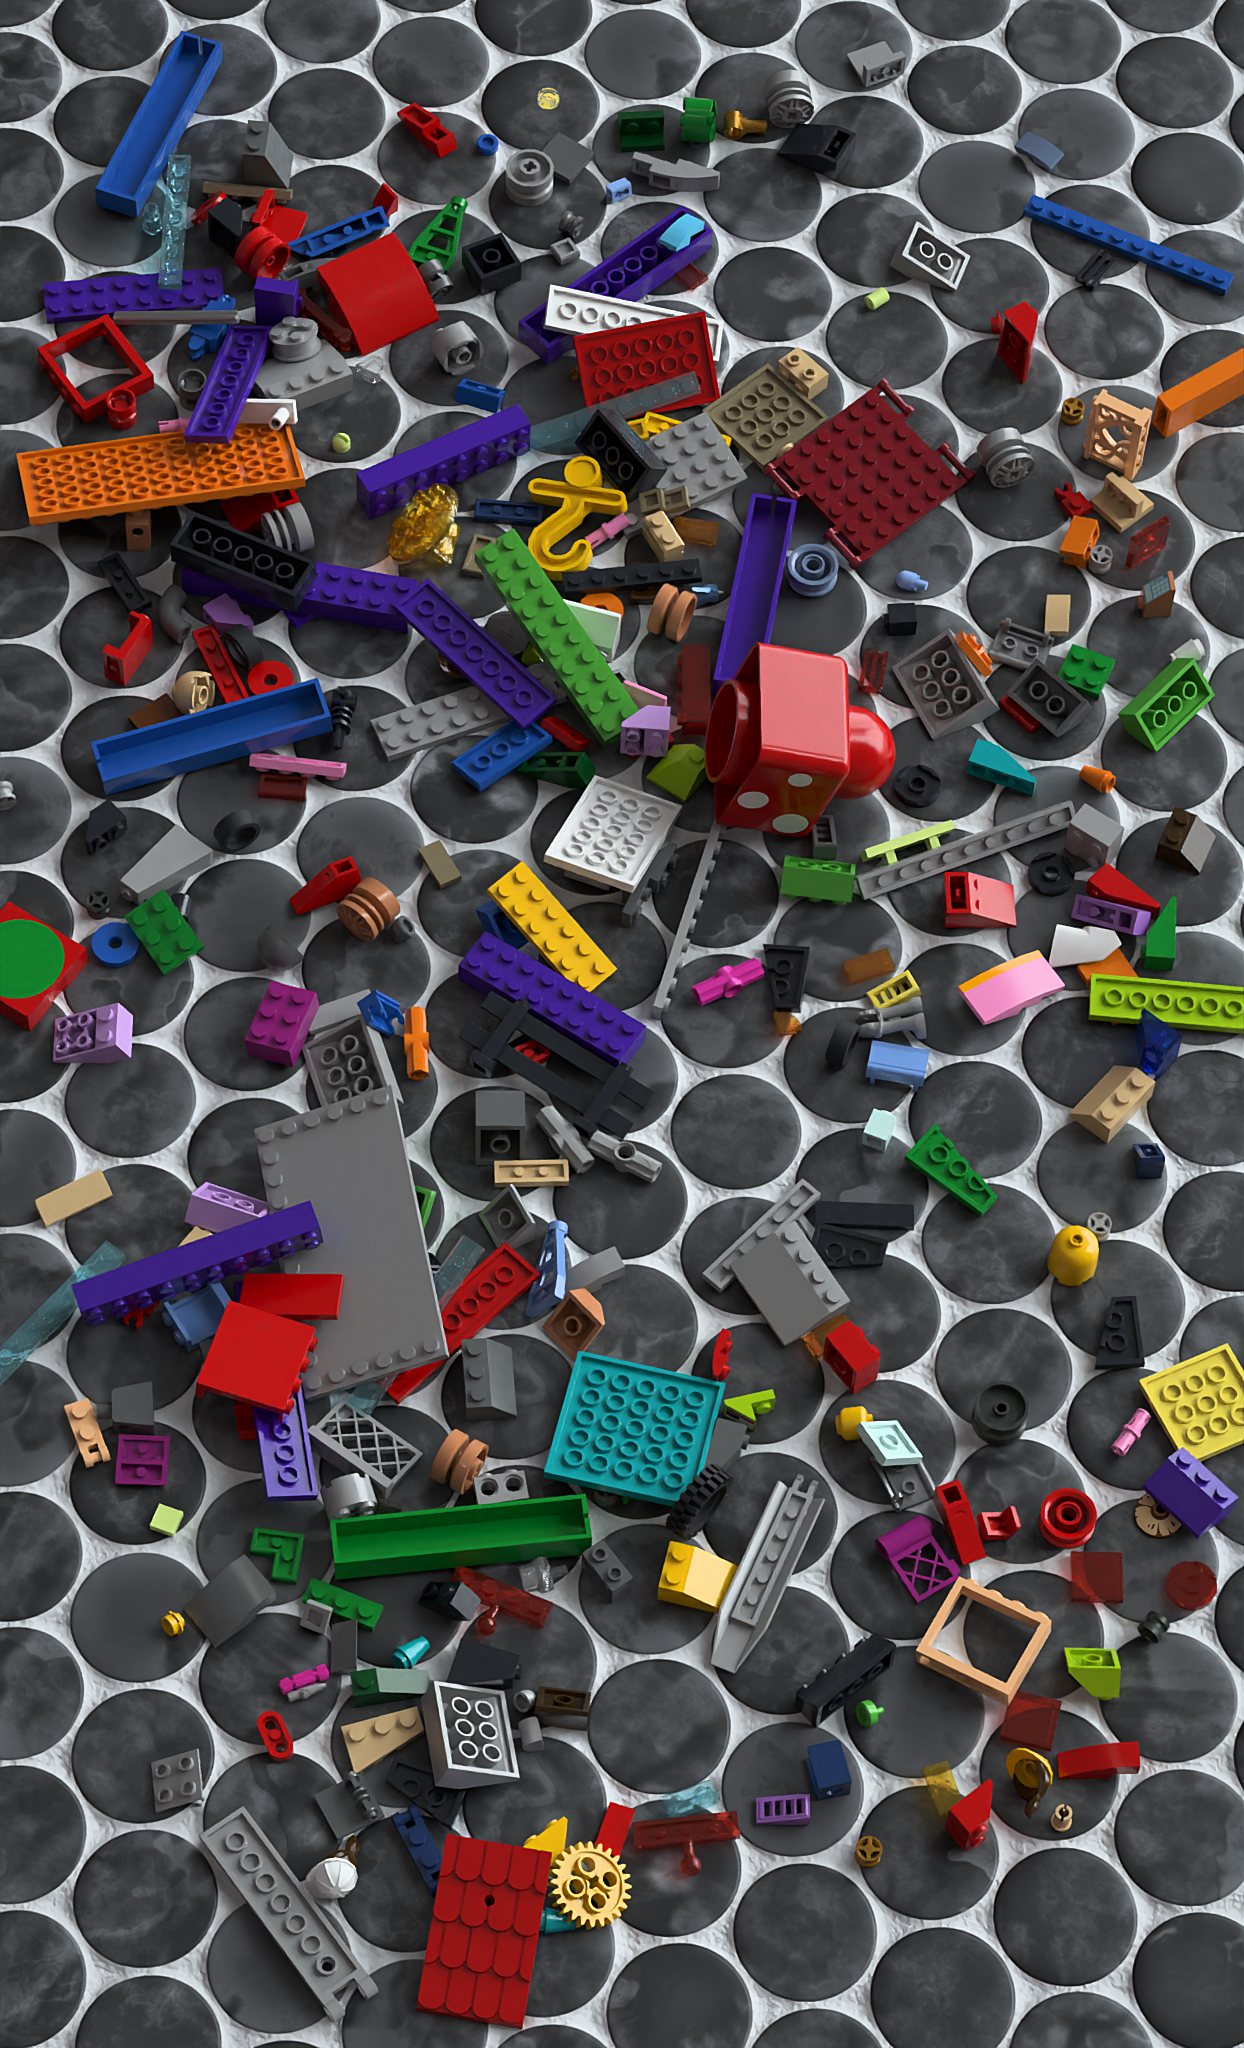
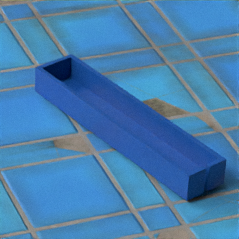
M185 31L180 32L95 188L97 206L138 218L223 61L222 43L203 38V55H201L200 36Z
M315 678L90 743L105 794L109 795L333 731L331 715L319 680Z

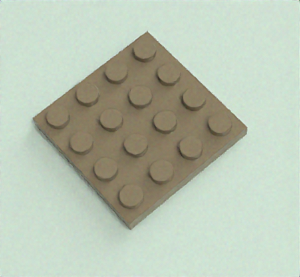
M769 363L702 410V413H708L718 431L725 436L732 437V443L762 470L766 465L776 460L778 452L786 444L792 443L794 446L829 421L830 418Z

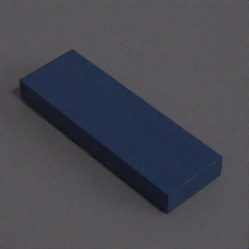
M476 498L473 522L537 527L542 523L544 504Z

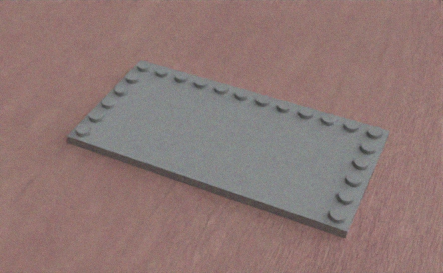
M388 1085L254 1129L270 1214L310 1200L324 1241L313 1250L303 1249L296 1252L293 1257L287 1259L279 1258L281 1274H343L344 1276L338 1320H294L316 1327L314 1337L318 1338L314 1353L309 1352L307 1357L310 1359L307 1372H301L305 1399L313 1401L449 1358L394 1087Z

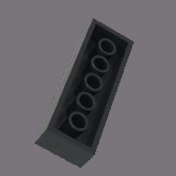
M191 511L170 544L171 561L296 612L317 578L315 561L194 511Z

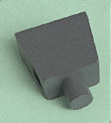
M152 1381L114 1388L111 1391L112 1403L97 1404V1419L112 1418L114 1432L155 1436Z

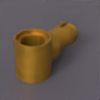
M735 110L728 111L723 116L724 136L729 140L740 139L746 133L766 134V120H748L747 117H743L739 111Z

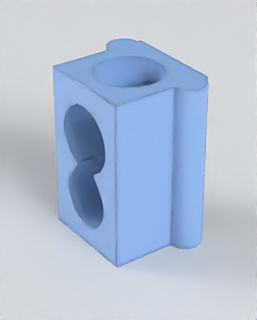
M626 178L606 185V194L611 203L632 195L631 183Z

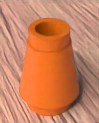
M1086 765L1082 767L1079 773V778L1083 779L1100 793H1109L1116 781V777L1112 775L1111 771Z

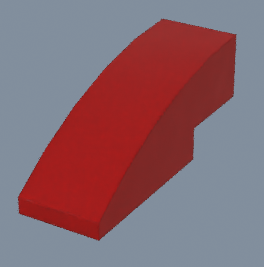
M412 103L397 112L398 117L409 131L439 158L457 149L454 133L441 126L438 117L418 104Z
M1138 1741L1086 1746L1057 1753L1059 1780L1111 1778L1112 1774H1138L1141 1766Z

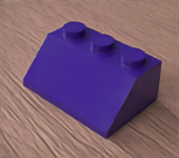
M1184 1447L1169 1456L1142 1486L1153 1499L1197 1539L1225 1519L1239 1498Z

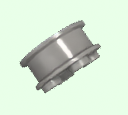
M285 317L282 322L276 324L269 332V338L274 343L272 349L274 357L284 362H298L318 353L321 349V341L316 336L318 333L317 324L307 318Z

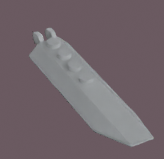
M798 1474L792 1488L790 1487L789 1489L778 1480L720 1606L711 1665L735 1674L766 1632L825 1502L824 1498L813 1499L818 1481L813 1480L805 1494L799 1491L804 1481L803 1475Z

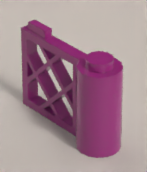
M921 1515L913 1517L875 1540L880 1555L889 1562L916 1605L956 1582L959 1577L958 1574L961 1573L954 1559H947L932 1536L931 1530H933V1526L926 1516L922 1517ZM929 1544L935 1552L934 1561L920 1557L921 1549ZM903 1559L915 1561L913 1573L903 1571L898 1562ZM918 1562L932 1565L930 1577L916 1574ZM936 1567L946 1569L951 1576L945 1581L933 1579ZM915 1579L929 1583L927 1592L920 1596L913 1587Z

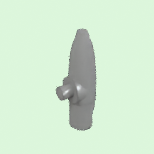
M326 1683L308 1685L287 1693L289 1702L307 1699L327 1686Z

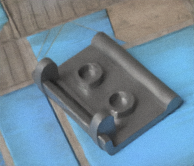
M1006 618V620L1001 621L999 631L988 652V656L993 661L1026 671L1036 658L1045 664L1052 648L1054 637L1050 636L1051 632L1046 631L1043 634L1013 624L1010 618Z
M875 1456L870 1457L872 1466L876 1470L897 1513L933 1499L936 1486L922 1459L918 1464L881 1466L875 1459Z

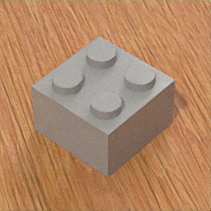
M1085 803L1069 822L1064 848L1072 855L1079 856L1087 861L1090 866L1100 869L1106 862L1110 864L1118 855L1125 827Z

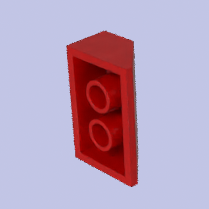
M1026 301L1003 312L997 354L1022 384L1027 380L1038 322L1037 311Z

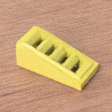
M906 970L868 991L866 994L872 1005L880 1009L905 1003L912 997L920 996L921 992L909 970ZM907 983L909 989L906 991L903 987V984ZM898 987L901 994L897 995L893 988ZM886 991H889L893 997L892 999H888L887 995L885 994ZM880 994L885 1003L880 1004L876 996Z

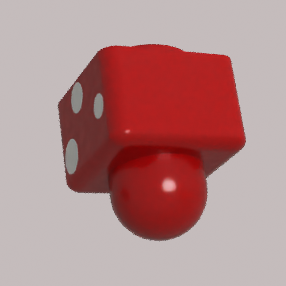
M756 642L734 678L727 679L721 685L711 709L705 740L706 774L709 781L713 782L715 787L716 824L802 838L811 831L832 798L842 800L863 798L878 790L887 781L893 770L896 756L893 735L887 724L877 714L866 708L849 704L848 667L843 658Z

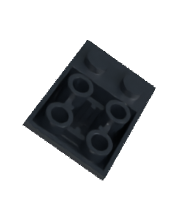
M796 124L777 152V155L836 180L855 151L856 133L838 125Z

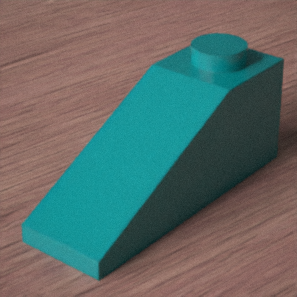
M977 739L968 760L966 773L1033 796L1036 779L1000 746L990 741Z

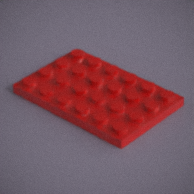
M705 311L572 336L588 422L598 408L615 409L623 419L644 416L647 411L659 413L710 403L720 398Z

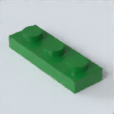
M313 1577L302 1598V1603L305 1605L311 1599L332 1607V1616L345 1621L357 1620L358 1626L372 1632L383 1612V1605Z

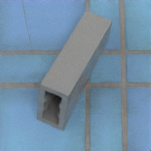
M176 824L120 880L122 896L127 901H133L140 906L144 899H150L164 889L166 891L209 867L214 862L213 849Z

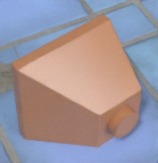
M585 1288L569 1290L542 1328L575 1361L578 1350L585 1352L605 1325L602 1306Z

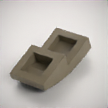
M685 485L665 492L660 487L639 494L643 515H651L659 511L670 514L691 509L689 493Z

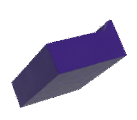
M257 276L254 287L256 325L274 327L282 322L285 317L299 318V307L303 306V296L299 297L298 279L289 282Z

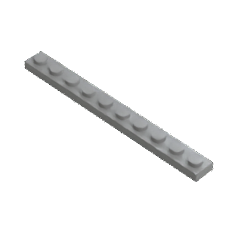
M1068 800L855 876L861 899L866 900L1069 826L1071 819L1076 815L1073 803Z
M715 818L653 1004L650 1017L660 1020L662 1012L667 1013L671 1001L670 998H667L668 992H674L677 979L673 977L675 972L680 973L684 961L680 956L682 952H687L690 939L686 937L688 932L693 933L697 921L693 919L694 913L699 914L703 900L699 899L701 893L706 894L709 880L705 879L707 874L712 875L716 863L712 858L713 855L718 856L722 842L718 841L720 835L725 836L727 826L716 824Z

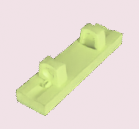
M952 820L867 848L860 856L863 863L882 857L886 866L897 862L894 852L925 842L928 850L939 847L938 837L949 834L955 828Z

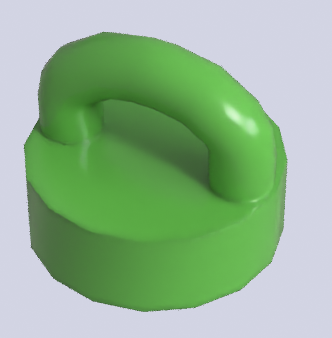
M871 1700L859 1702L856 1706L857 1719L864 1727L877 1724L878 1715L884 1712L883 1707H875Z

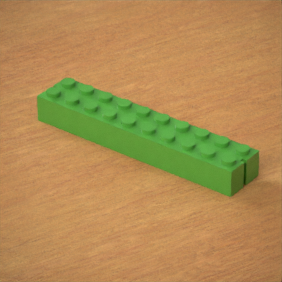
M513 528L497 538L496 545L491 542L475 552L474 561L605 749L621 738L622 722L638 712L639 709Z

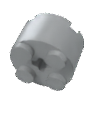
M464 321L451 324L444 329L440 328L433 335L432 352L446 372H451L453 375L465 374L475 367L474 363L477 359L481 360L483 357V345Z
M359 1473L345 1475L332 1480L331 1487L327 1489L325 1485L321 1487L320 1494L329 1521L330 1519L374 1515L373 1510L378 1506L368 1474H364V1478H360Z

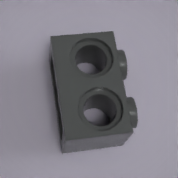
M603 1539L582 1553V1568L611 1604L632 1591L633 1576Z

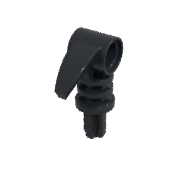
M337 686V689H333L331 700L333 731H330L329 746L334 751L343 748L345 736L351 732V718L356 711L357 692H354L351 687Z

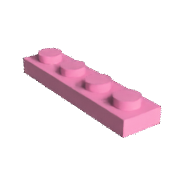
M258 752L250 756L249 766L255 767V770L258 771L276 769L282 774L301 772L302 776L316 777V774L325 775V778L329 780H339V777L343 778L347 765L346 763Z

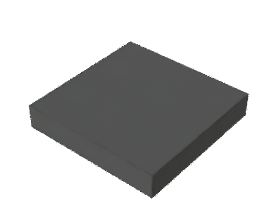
M560 132L541 151L549 156L553 162V176L569 185L595 156L594 151Z

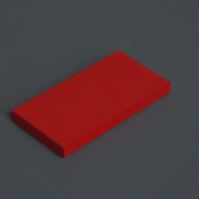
M244 1274L239 1303L291 1320H338L344 1276L343 1274Z

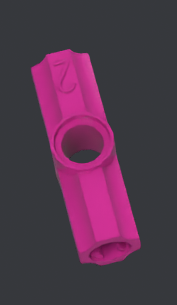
M752 958L735 967L724 966L718 969L713 977L692 986L691 991L698 1005L703 1006L722 996L730 998L737 995L744 986L764 977L762 964L758 959Z

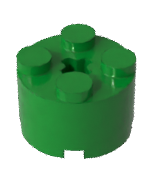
M684 97L683 110L685 111L680 113L679 120L680 126H684L681 140L683 142H713L716 133V124H714L715 117H717L716 100Z

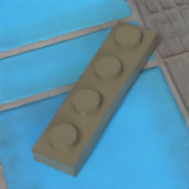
M208 181L203 183L202 192L208 193V197L223 191L226 195H230V199H243V196L252 197L253 201H258L259 196L263 197L267 188L275 190V203H287V200H291L293 196V189Z

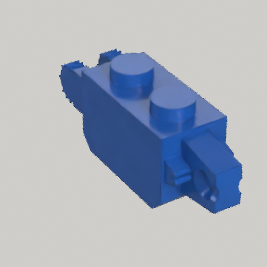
M223 294L217 302L211 300L208 306L203 307L201 311L233 310L236 305L235 298ZM192 324L189 329L191 339L188 344V350H190L189 358L192 361L198 362L206 352L210 354L217 352L224 342L230 325L234 324Z

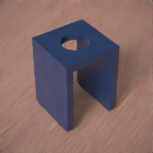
M834 1740L808 1746L809 1757L806 1758L805 1762L816 1800L821 1801L850 1794L852 1779L841 1741Z

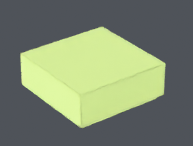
M159 1503L150 1523V1529L174 1537L184 1516L183 1511Z

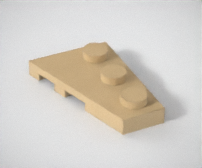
M417 1706L341 1727L351 1766L355 1774L363 1773V1770L373 1764H378L385 1756L403 1748L424 1734Z

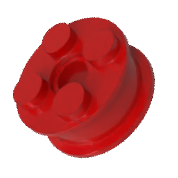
M1073 1488L1058 1489L1050 1493L1043 1501L1038 1520L1039 1529L1043 1537L1052 1545L1063 1549L1077 1548L1091 1538L1097 1520V1510L1091 1498L1082 1491ZM1069 1515L1074 1520L1066 1521L1062 1518V1516Z

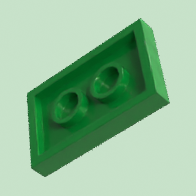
M164 889L124 916L165 976L205 949Z

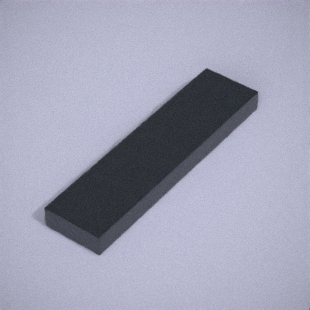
M816 1201L815 1227L817 1222L840 1228L914 1231V1205Z

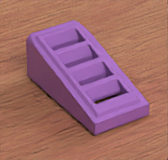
M810 1794L756 1798V1825H809ZM764 1805H769V1816L764 1817ZM775 1806H780L779 1816H775ZM786 1806H791L790 1815H786ZM796 1806H801V1814H797Z

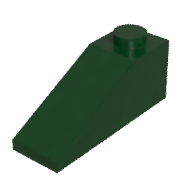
M538 752L521 763L517 772L524 776L567 788H587L593 779L596 768L585 752Z
M372 1668L350 1672L354 1708L421 1698L430 1687L428 1670Z

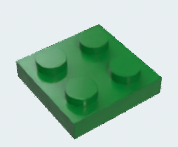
M1072 644L1057 676L1076 692L1098 700L1115 665V659Z

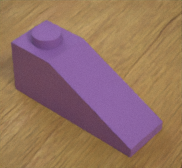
M1076 894L1071 918L1132 935L1146 936L1151 912Z

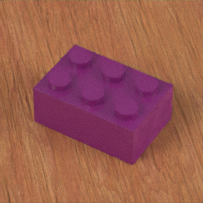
M271 981L244 1040L248 1055L294 1067L308 1036L310 1026L319 1009L316 992Z

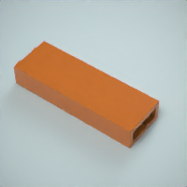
M1244 348L1157 396L1152 424L1165 438L1244 394Z

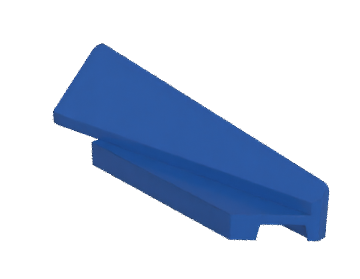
M379 206L287 244L290 246V250L308 258H314L371 234L372 231L388 228L390 224L382 206Z

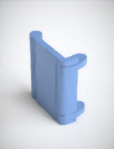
M872 1040L866 1077L870 1078V1084H874L875 1079L913 1085V1091L917 1092L918 1086L923 1087L930 1050Z

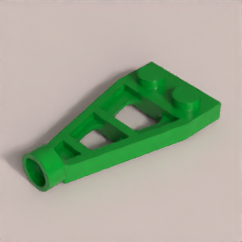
M459 196L452 197L445 208L416 238L408 252L415 266L420 267L430 260L438 259L445 270L444 274H449L456 260L463 214L468 207V203L464 198ZM444 220L455 223L452 232L439 228ZM434 236L448 240L446 250H441L427 244Z

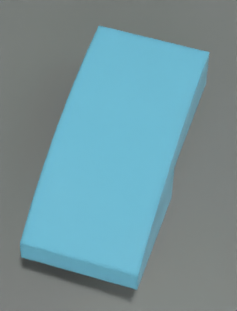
M685 214L663 233L659 243L666 246L669 250L678 251L690 244L691 236L704 230L705 222Z

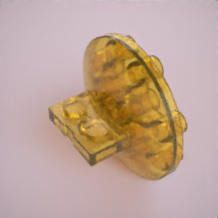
M434 483L426 490H419L415 493L410 504L392 523L394 528L387 540V544L389 545V553L393 560L401 565H411L429 554L443 566L451 564L455 544L461 531V527L454 522L458 509V495L454 489L446 484Z

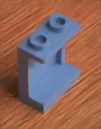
M208 1282L207 1287L172 1305L168 1301L164 1302V1312L161 1313V1316L167 1326L171 1325L175 1331L173 1334L177 1343L180 1346L184 1345L189 1352L198 1347V1342L211 1338L214 1339L228 1301L232 1300L221 1283L211 1284Z

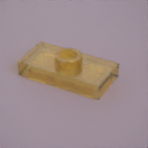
M947 1760L923 1767L922 1769L939 1818L948 1816L949 1808L961 1800Z

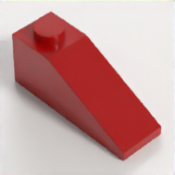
M1107 862L1088 879L1086 893L1089 897L1151 912L1150 919L1156 920L1158 918L1161 905Z

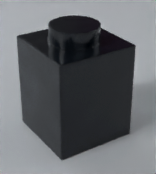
M915 602L887 604L886 613L882 614L883 627H887L888 636L916 635L918 621Z

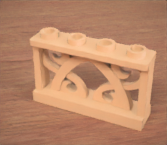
M1103 389L1099 396L1095 395L1090 404L1092 410L1087 419L1090 423L1085 431L1087 438L1082 447L1085 449L1083 458L1088 459L1090 457L1124 473V477L1132 481L1142 466L1152 410L1145 407L1143 410L1107 394V390ZM1119 426L1121 433L1128 440H1121L1116 443L1106 428Z

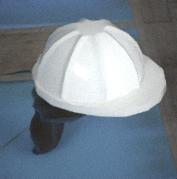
M352 1835L347 1839L345 1850H335L307 1874L305 1884L307 1890L313 1896L330 1899L343 1898L355 1887L358 1879L356 1857L359 1851L356 1835Z

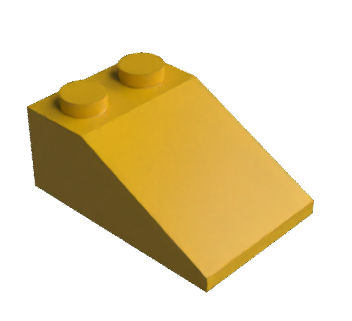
M670 1541L658 1586L657 1599L719 1613L720 1606L739 1566L695 1546Z

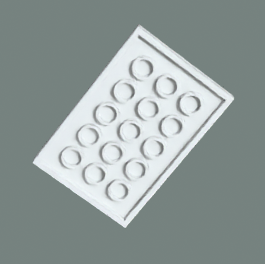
M595 775L545 853L543 862L633 893L680 816L682 805Z

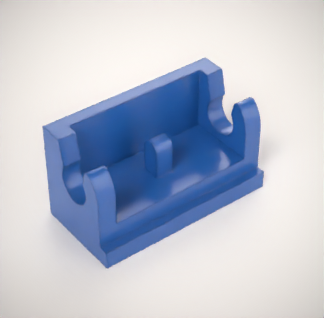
M374 990L357 1002L366 1024L388 1036L395 1034V1029L392 1026L394 1018H397L398 1022L404 1025V1017L399 1009V1002L378 990Z

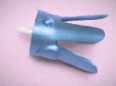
M688 584L696 592L693 593L697 596L696 607L708 602H718L719 594L724 593V591H718L716 584H707L705 586Z

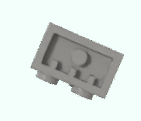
M882 41L848 53L847 59L864 86L868 87L904 74L906 56L903 51L892 53L887 43Z

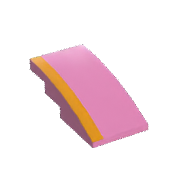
M1037 950L983 972L961 984L956 990L980 1022L986 1025L1018 1015L1022 1008L1038 1004L1042 1001L1043 997L1061 992L1065 984L1040 951Z

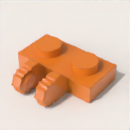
M963 631L955 636L957 645L986 678L992 673L990 666L992 661L984 652V646L980 643L977 644V639L973 633L968 635Z

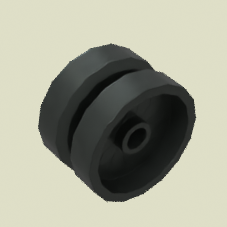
M994 1381L983 1386L976 1395L971 1418L973 1430L978 1437L986 1443L996 1446L1010 1445L1017 1441L1025 1431L1030 1405L1027 1395L1020 1387L1007 1381Z

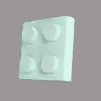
M897 1420L860 1422L856 1428L862 1441L868 1446L881 1466L918 1464L923 1457Z

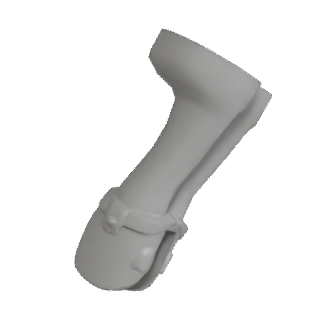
M920 996L912 997L908 1002L880 1009L874 1007L855 1015L856 1023L861 1027L859 1037L881 1038L882 1035L904 1030L913 1031L917 1039L927 1038ZM906 1015L910 1016L906 1018L883 1022L884 1019Z

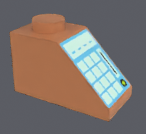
M1167 571L1142 586L1141 594L1137 595V607L1142 610L1143 618L1170 616L1176 592L1172 571Z

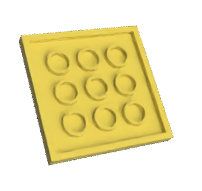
M1228 1343L1139 1380L1138 1385L1176 1451L1184 1447L1201 1462L1244 1443V1371Z

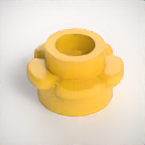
M168 1611L166 1616L161 1619L162 1627L168 1635H179L183 1632L185 1622L179 1613Z

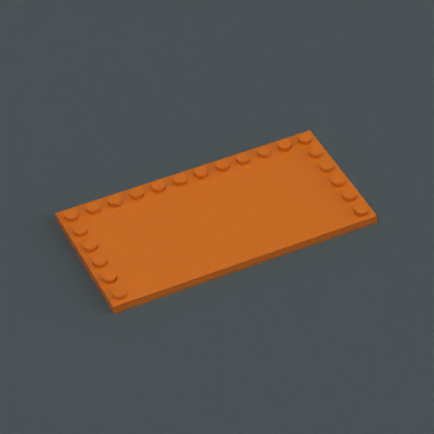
M237 423L229 444L185 443L183 436L185 430L16 453L30 525L43 526L51 522L64 523L79 518L91 519L94 516L100 515L113 516L116 513L122 512L135 513L143 509L156 510L171 505L183 506L186 503L192 502L205 503L208 500L214 499L227 500L235 496L248 497L256 493H274L277 490L284 489L296 490L300 487H306L289 424H283L281 429L273 430L269 424Z

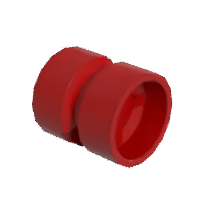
M116 388L110 391L106 397L107 416L110 426L117 430L132 428L137 422L134 393L126 388Z

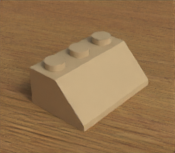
M1114 1065L1072 1109L1069 1116L1105 1143H1108L1152 1097L1155 1081L1138 1068Z

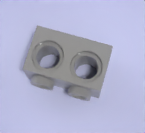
M511 1469L495 1475L484 1473L473 1478L476 1505L529 1499L524 1470L517 1471ZM511 1486H516L519 1488V1490L512 1492L509 1491L507 1488ZM491 1490L494 1493L492 1495H484L482 1492Z

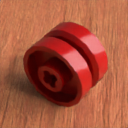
M263 226L257 227L248 233L238 246L234 257L235 265L243 272L249 273L255 281L257 276L275 279L279 275L278 273L285 268L291 254L290 246L281 238L276 237L268 228Z

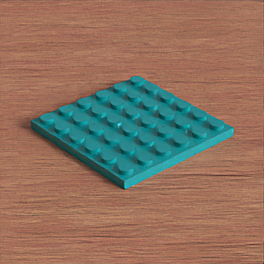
M578 1350L543 1478L675 1507L673 1505L680 1499V1494L686 1491L687 1485L691 1484L693 1478L696 1475L699 1476L700 1471L704 1469L726 1383Z

